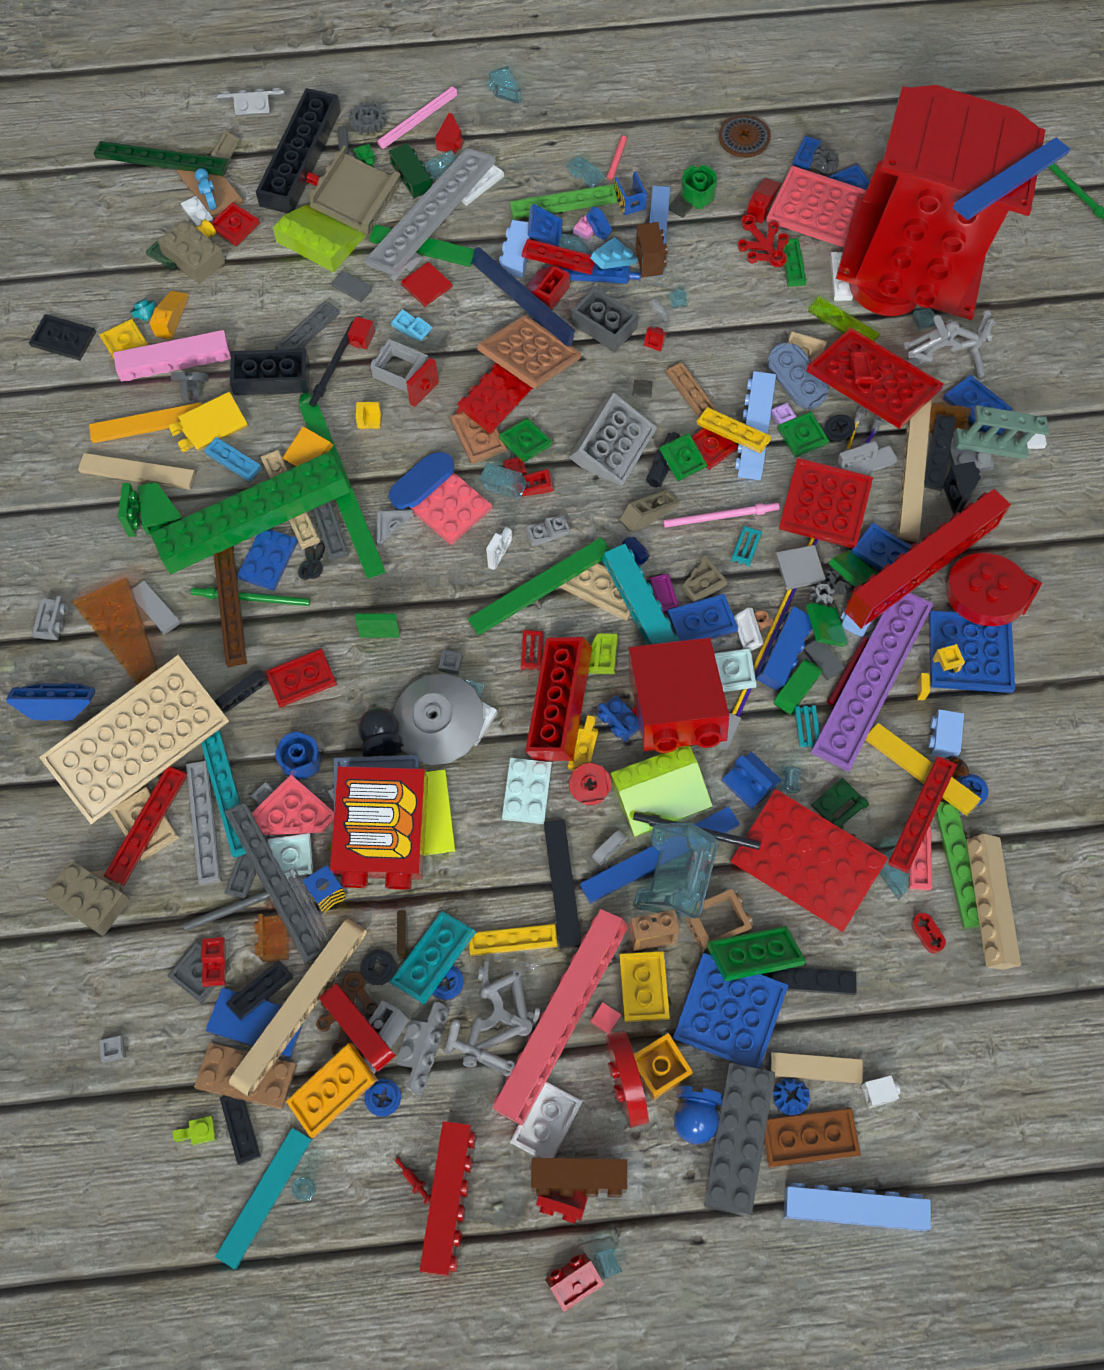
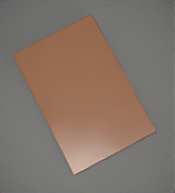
M464 412L460 415L450 416L452 425L471 465L507 452L505 444L499 439L497 428L490 435Z

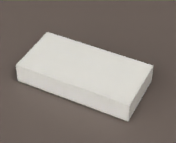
M748 607L736 614L734 619L738 626V634L743 649L750 648L753 651L763 645L753 608Z

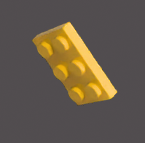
M664 951L620 954L624 1022L669 1020Z

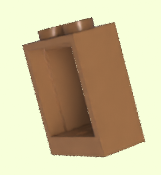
M733 889L691 906L684 911V917L702 954L709 951L707 943L712 940L709 939L697 915L698 912L729 899L742 926L712 940L748 934L752 929L753 921L750 915L744 912L742 899L738 893L735 894Z
M675 910L636 917L630 920L629 936L633 953L677 943L680 930ZM656 918L657 921L652 922L651 919Z

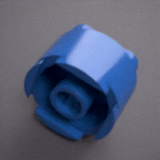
M292 732L280 740L275 755L286 776L292 775L297 780H303L320 770L321 753L311 736L302 732Z

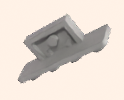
M273 88L272 91L257 89L255 92L249 93L246 90H240L234 94L224 91L216 95V98L219 102H234L235 115L237 117L270 114L269 99L287 98V94L281 88Z
M874 441L863 443L854 449L844 450L839 454L837 464L832 467L865 475L896 464L898 459L890 446L878 450V445Z
M439 1002L433 1003L428 1022L410 1019L396 1064L413 1068L406 1089L420 1096L423 1095L427 1085L429 1073L434 1063L436 1051L450 1011L448 1007Z

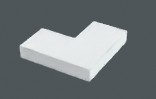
M505 527L501 535L495 533L486 548L488 568L495 570L513 540L511 529Z

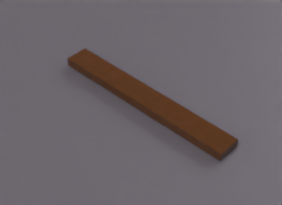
M234 546L219 553H214L227 667L248 664Z

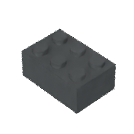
M594 287L573 308L571 324L616 352L637 329L638 314Z

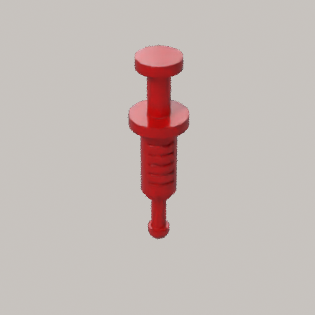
M396 1158L395 1163L401 1167L403 1176L413 1187L412 1192L414 1194L419 1192L425 1199L423 1201L425 1205L430 1203L431 1195L424 1189L426 1183L420 1181L410 1168L405 1167L400 1158Z

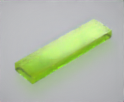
M820 296L808 309L810 314L843 334L852 328L874 342L880 336V333Z

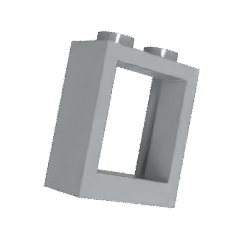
M389 339L385 345H382L377 358L372 360L370 368L373 378L408 393L406 382L429 358L424 353ZM392 355L414 364L406 378L384 370Z

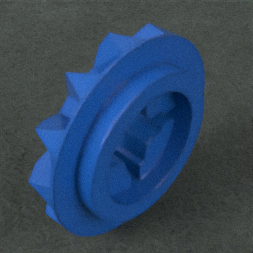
M969 774L957 780L966 788H969L971 784L972 790L976 791L974 794L981 798L976 806H980L985 802L988 797V786L982 778Z
M452 966L445 975L447 980L453 979L450 982L451 990L439 984L432 993L436 998L445 1001L454 999L461 993L464 985L463 975L455 966Z
M794 1077L784 1078L774 1088V1103L785 1114H800L809 1105V1089L804 1085L803 1081L796 1080ZM797 1089L795 1097L798 1100L791 1099V1101L786 1103L788 1097L786 1091L791 1093Z
M379 1079L365 1092V1105L376 1116L387 1117L395 1113L401 1104L400 1089L391 1080ZM387 1089L386 1096L390 1100H392V1102L384 1101L383 1105H381L380 1107V1100L374 1095H382Z

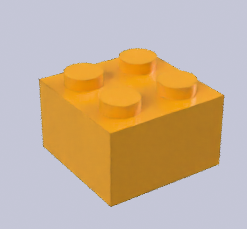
M669 1033L634 1054L641 1082L653 1101L693 1075V1071Z

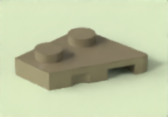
M705 555L701 559L698 568L693 570L691 577L683 584V591L694 603L727 586V580Z

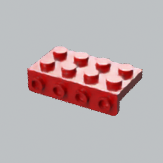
M498 363L492 366L489 375L485 373L482 376L478 386L474 385L470 389L468 397L463 396L457 404L459 406L457 410L459 415L464 412L490 435L534 389Z

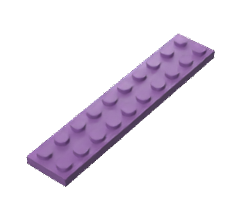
M909 593L883 612L811 754L848 772L850 771L933 603Z

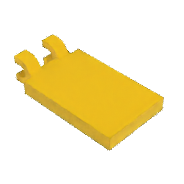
M230 392L178 416L180 422L168 425L173 437L184 432L187 439L178 442L182 453L195 447L196 451L207 447L216 437L221 440L248 427Z

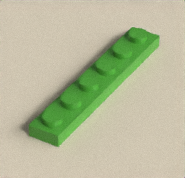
M612 184L510 201V209L513 220L529 218L530 206L532 204H536L553 214L617 203V196Z
M940 802L935 814L963 929L980 927L968 846L959 810L949 802Z

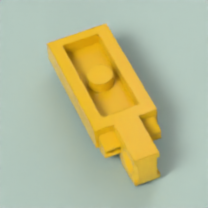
M587 715L585 726L580 725L574 759L569 761L568 769L574 770L579 765L592 761L598 738V729L594 728L596 717Z

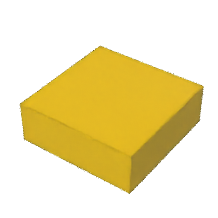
M921 673L917 680V700H925L930 693L929 673Z

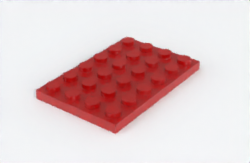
M852 328L813 360L806 370L811 375L898 429L902 428L944 385L941 381ZM850 351H869L875 376L874 383L854 382L849 360Z
M775 789L745 837L760 841V849L756 850L740 846L730 862L841 932H844L888 860V857Z

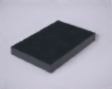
M45 314L31 337L29 345L81 361L96 334V330L89 326Z

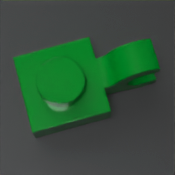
M369 144L353 149V154L357 160L374 168L373 161L376 159Z

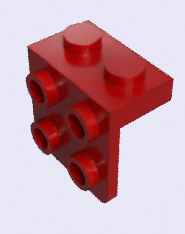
M551 1192L550 1197L538 1196L536 1207L540 1208L539 1212L552 1217L554 1213L563 1215L562 1220L576 1224V1220H582L588 1197H584V1193H574V1197H560L559 1192Z

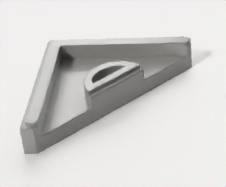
M413 510L377 511V546L382 545L414 516Z

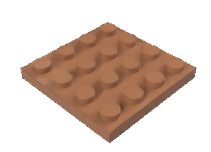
M526 315L480 342L477 349L534 389L578 361L582 354L572 346L566 347L551 332Z

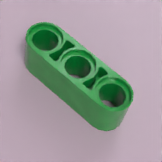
M805 658L780 691L773 704L789 715H792L795 711V706L801 703L821 675L823 669Z

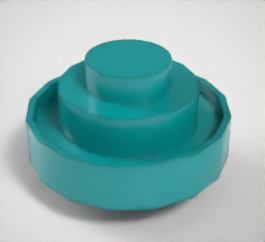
M142 299L133 304L134 309L130 313L133 318L138 317V319L147 321L151 319L157 305L154 300L147 301V299Z

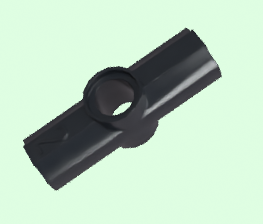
M675 432L668 433L663 445L681 437L680 434ZM660 449L655 454L653 465L646 478V482L654 488L661 487L668 472L672 471Z

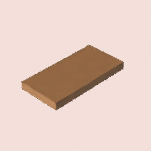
M176 170L178 176L193 195L197 196L213 219L232 202L238 206L243 204L242 198L224 176L209 174L208 181H212L214 191L211 192L217 209L210 211L205 194H200L197 184L201 182L196 180L195 172Z

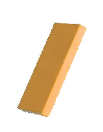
M348 1043L288 1098L286 1102L312 1139L322 1132L378 1079L352 1043Z

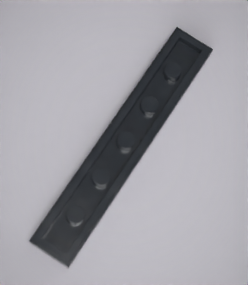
M565 819L544 822L560 949L581 946V935Z

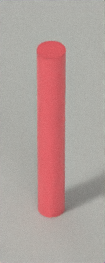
M624 135L620 137L607 174V178L610 180L615 176L627 141V137Z

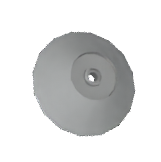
M444 673L424 676L410 684L397 699L393 711L399 722L398 735L403 739L404 747H401V750L407 755H419V762L428 765L451 763L467 754L479 739L484 723L483 704L475 689L463 679ZM434 712H436L437 716L435 718H431V715Z

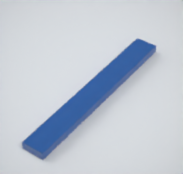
M1055 137L955 202L953 208L965 219L969 220L1066 156L1070 148Z
M728 806L693 826L727 833L739 827L740 823ZM680 831L580 883V887L589 903L592 904L714 839Z

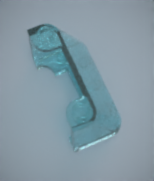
M691 822L655 824L651 834V843L653 847L660 851L652 885L650 890L642 888L636 892L632 906L639 910L654 913L675 910L677 917L698 918L702 912L717 852V840L712 834Z

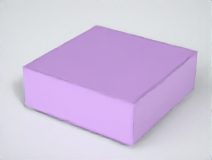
M788 403L771 409V416L777 425L796 418Z

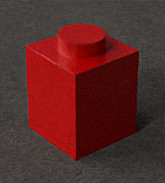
M355 317L348 332L350 345L356 348L368 349L375 334L373 321Z

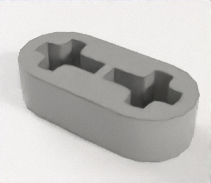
M621 829L617 830L596 850L592 858L599 865H602L626 842L628 836Z

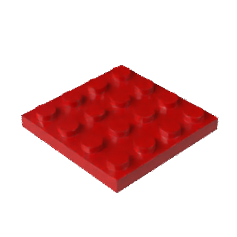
M797 458L779 530L849 548L856 547L873 477Z

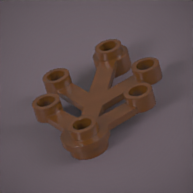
M358 972L348 973L343 979L341 989L354 1004L357 995L365 1005L366 1013L372 1016L375 1011L369 1012L368 1007L375 1005L377 1009L378 1005L370 999L363 989L365 979ZM357 980V986L351 987V981ZM321 1002L322 1007L327 1010V1008ZM330 1013L326 1017L319 1018L316 1026L321 1032H327L331 1024L336 1020ZM322 1021H327L326 1028H320ZM340 1027L338 1040L331 1046V1052L334 1056L338 1053L339 1047H345L348 1044V1035L342 1027Z

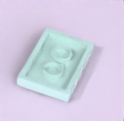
M510 758L502 820L544 824L552 762Z

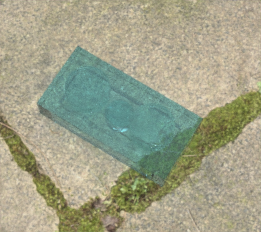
M450 150L425 162V170L435 179L449 168L457 159V156Z

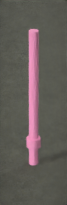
M778 502L771 504L758 503L751 507L663 520L664 528L750 514H756L757 516L763 515L765 512L779 510L780 508Z

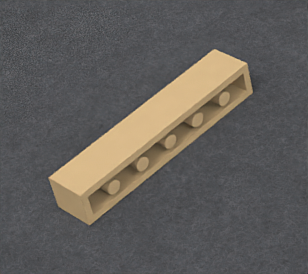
M981 834L966 839L986 967L1005 970L1021 966L1000 837L988 834Z

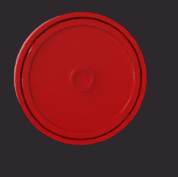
M849 283L850 291L855 300L861 306L876 314L899 316L909 313L917 306L914 301L898 297H887L881 294V292Z
M975 553L963 557L951 569L946 583V596L952 608L963 618L984 626H1001L1016 620L1023 613L1031 593L1030 582L1024 571L1011 560L991 553Z
M625 1030L607 1034L606 1044L610 1059L608 1067L610 1075L615 1080L616 1085L613 1086L615 1096L621 1103L629 1128L648 1124L649 1116L646 1099L629 1038Z

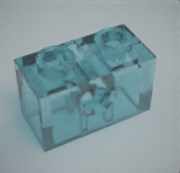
M486 463L479 479L486 490L520 500L527 484L522 473L490 463Z

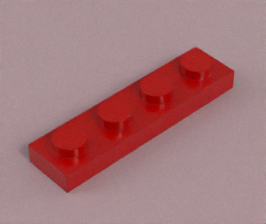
M530 239L526 240L522 250V257L590 275L595 266V262L590 258L591 255Z

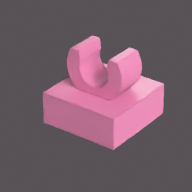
M585 215L581 217L573 228V234L589 241L594 231Z

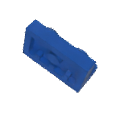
M617 695L603 705L601 703L598 705V717L603 723L607 722L610 725L612 733L617 738H621L625 742L640 730L637 716Z

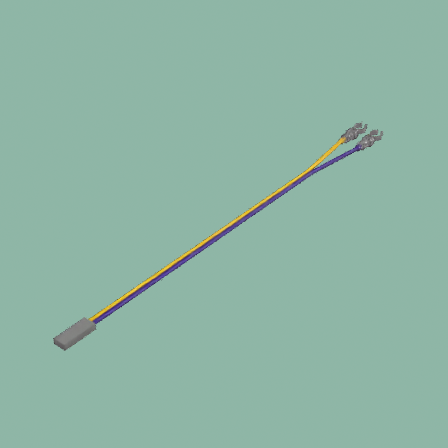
M860 404L853 420L855 431L867 414V409ZM875 415L873 418L870 435L865 443L871 441L872 437L875 436L880 426L884 423V419L878 415ZM855 431L853 436L849 438L847 449H851ZM811 538L808 546L815 545L816 547L818 539ZM797 588L789 589L785 594L773 625L753 665L755 678ZM752 688L742 690L733 712L729 713L727 741L720 742L716 745L717 747L728 750L741 721L740 714Z

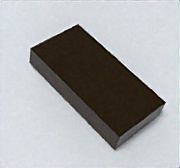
M406 910L397 912V955L400 959L408 957V915Z

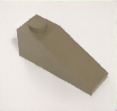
M666 489L630 502L620 520L633 533L646 528L675 508L680 502Z

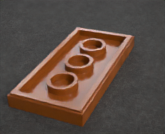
M852 1108L768 1118L764 1139L768 1168L861 1156Z

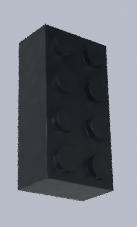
M307 349L231 351L229 383L233 394L309 393L310 361Z

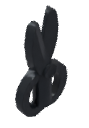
M322 541L318 543L315 552L314 545L305 548V556L308 561L303 562L298 569V575L301 579H316L322 574L323 564L320 560L325 551ZM318 565L317 571L314 573L315 566Z

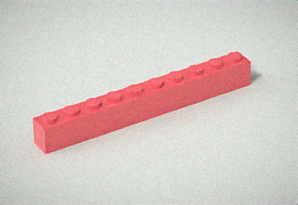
M601 909L598 915L593 918L588 933L581 940L580 948L571 958L567 972L561 976L556 992L551 995L549 1005L545 1012L540 1015L537 1027L529 1035L525 1049L518 1055L511 1075L506 1077L502 1091L495 1097L492 1108L500 1115L523 1126L629 928L623 918Z

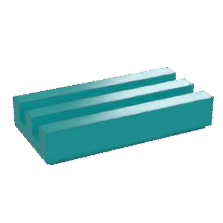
M743 526L731 561H738V564L742 565L744 563L747 567H750L762 531ZM749 532L741 557L737 556L745 533ZM753 534H756L757 536L752 546L750 555L748 559H746L745 555L750 545Z
M816 705L811 707L803 706V708L795 706L799 748L814 747L820 736ZM808 712H811L815 742H812ZM800 713H804L807 742H804Z

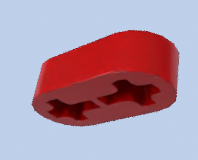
M926 913L917 914L912 920L914 932L928 952L933 954L939 953L946 945L945 937L930 915ZM920 920L927 922L925 928L918 926ZM932 939H933V940H937V939H938L939 942H940L937 946H936V945H933V946L930 945V942L932 941Z

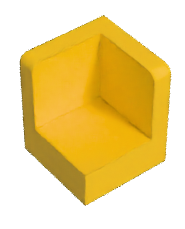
M356 402L355 418L358 429H379L381 427L379 402Z
M957 644L938 649L933 657L934 663L940 662L943 671L954 669L955 673L959 672L965 663Z

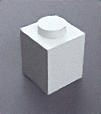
M892 1075L868 1081L861 1085L868 1108L895 1102L899 1099L900 1089L897 1081H893Z

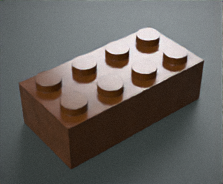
M532 1158L531 1190L536 1192V1196L550 1197L551 1192H559L560 1197H574V1193H584V1197L594 1198L598 1197V1193H607L608 1198H621L622 1193L627 1192V1159Z

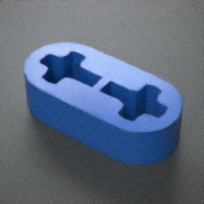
M592 207L586 214L587 221L595 235L605 240L612 232V228L602 210Z

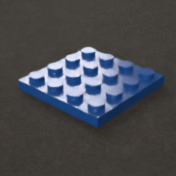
M929 612L931 688L1008 693L1015 691L1012 622L1001 626H984L963 618L957 612ZM957 644L965 661L964 665L956 673L954 669L943 671L940 662L934 663L933 661L935 653L938 649Z
M703 953L673 1039L734 1063L760 1069L789 985L761 974L725 982L712 956Z

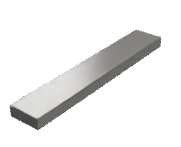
M206 761L186 764L198 884L205 885L221 882L208 767Z

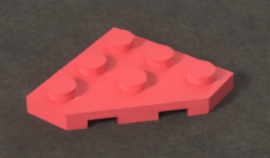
M292 775L252 812L263 835L323 833L334 822V812Z

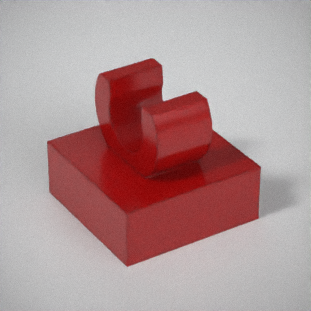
M649 327L646 332L644 346L661 352L666 337V332H663L664 329Z

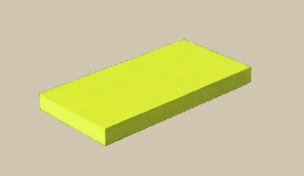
M446 770L426 772L428 776L424 856L454 852L455 843Z

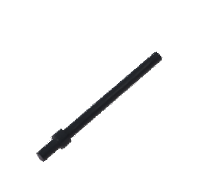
M351 321L320 383L313 390L314 394L309 402L311 407H316L320 397H323L326 392V386L349 343L348 332L353 321Z
M635 812L633 820L648 823L649 826L658 828V826L756 850H759L761 845L760 841L660 818V815L656 814L647 815Z

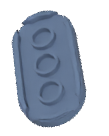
M780 343L771 350L768 357L770 372L776 374V380L796 405L804 409L819 407L827 398L828 384L806 371L807 366L812 361L798 345Z

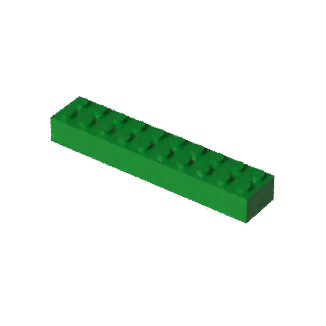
M329 451L150 534L163 564L171 575L213 556L214 553L226 550L343 496L350 491L332 453Z

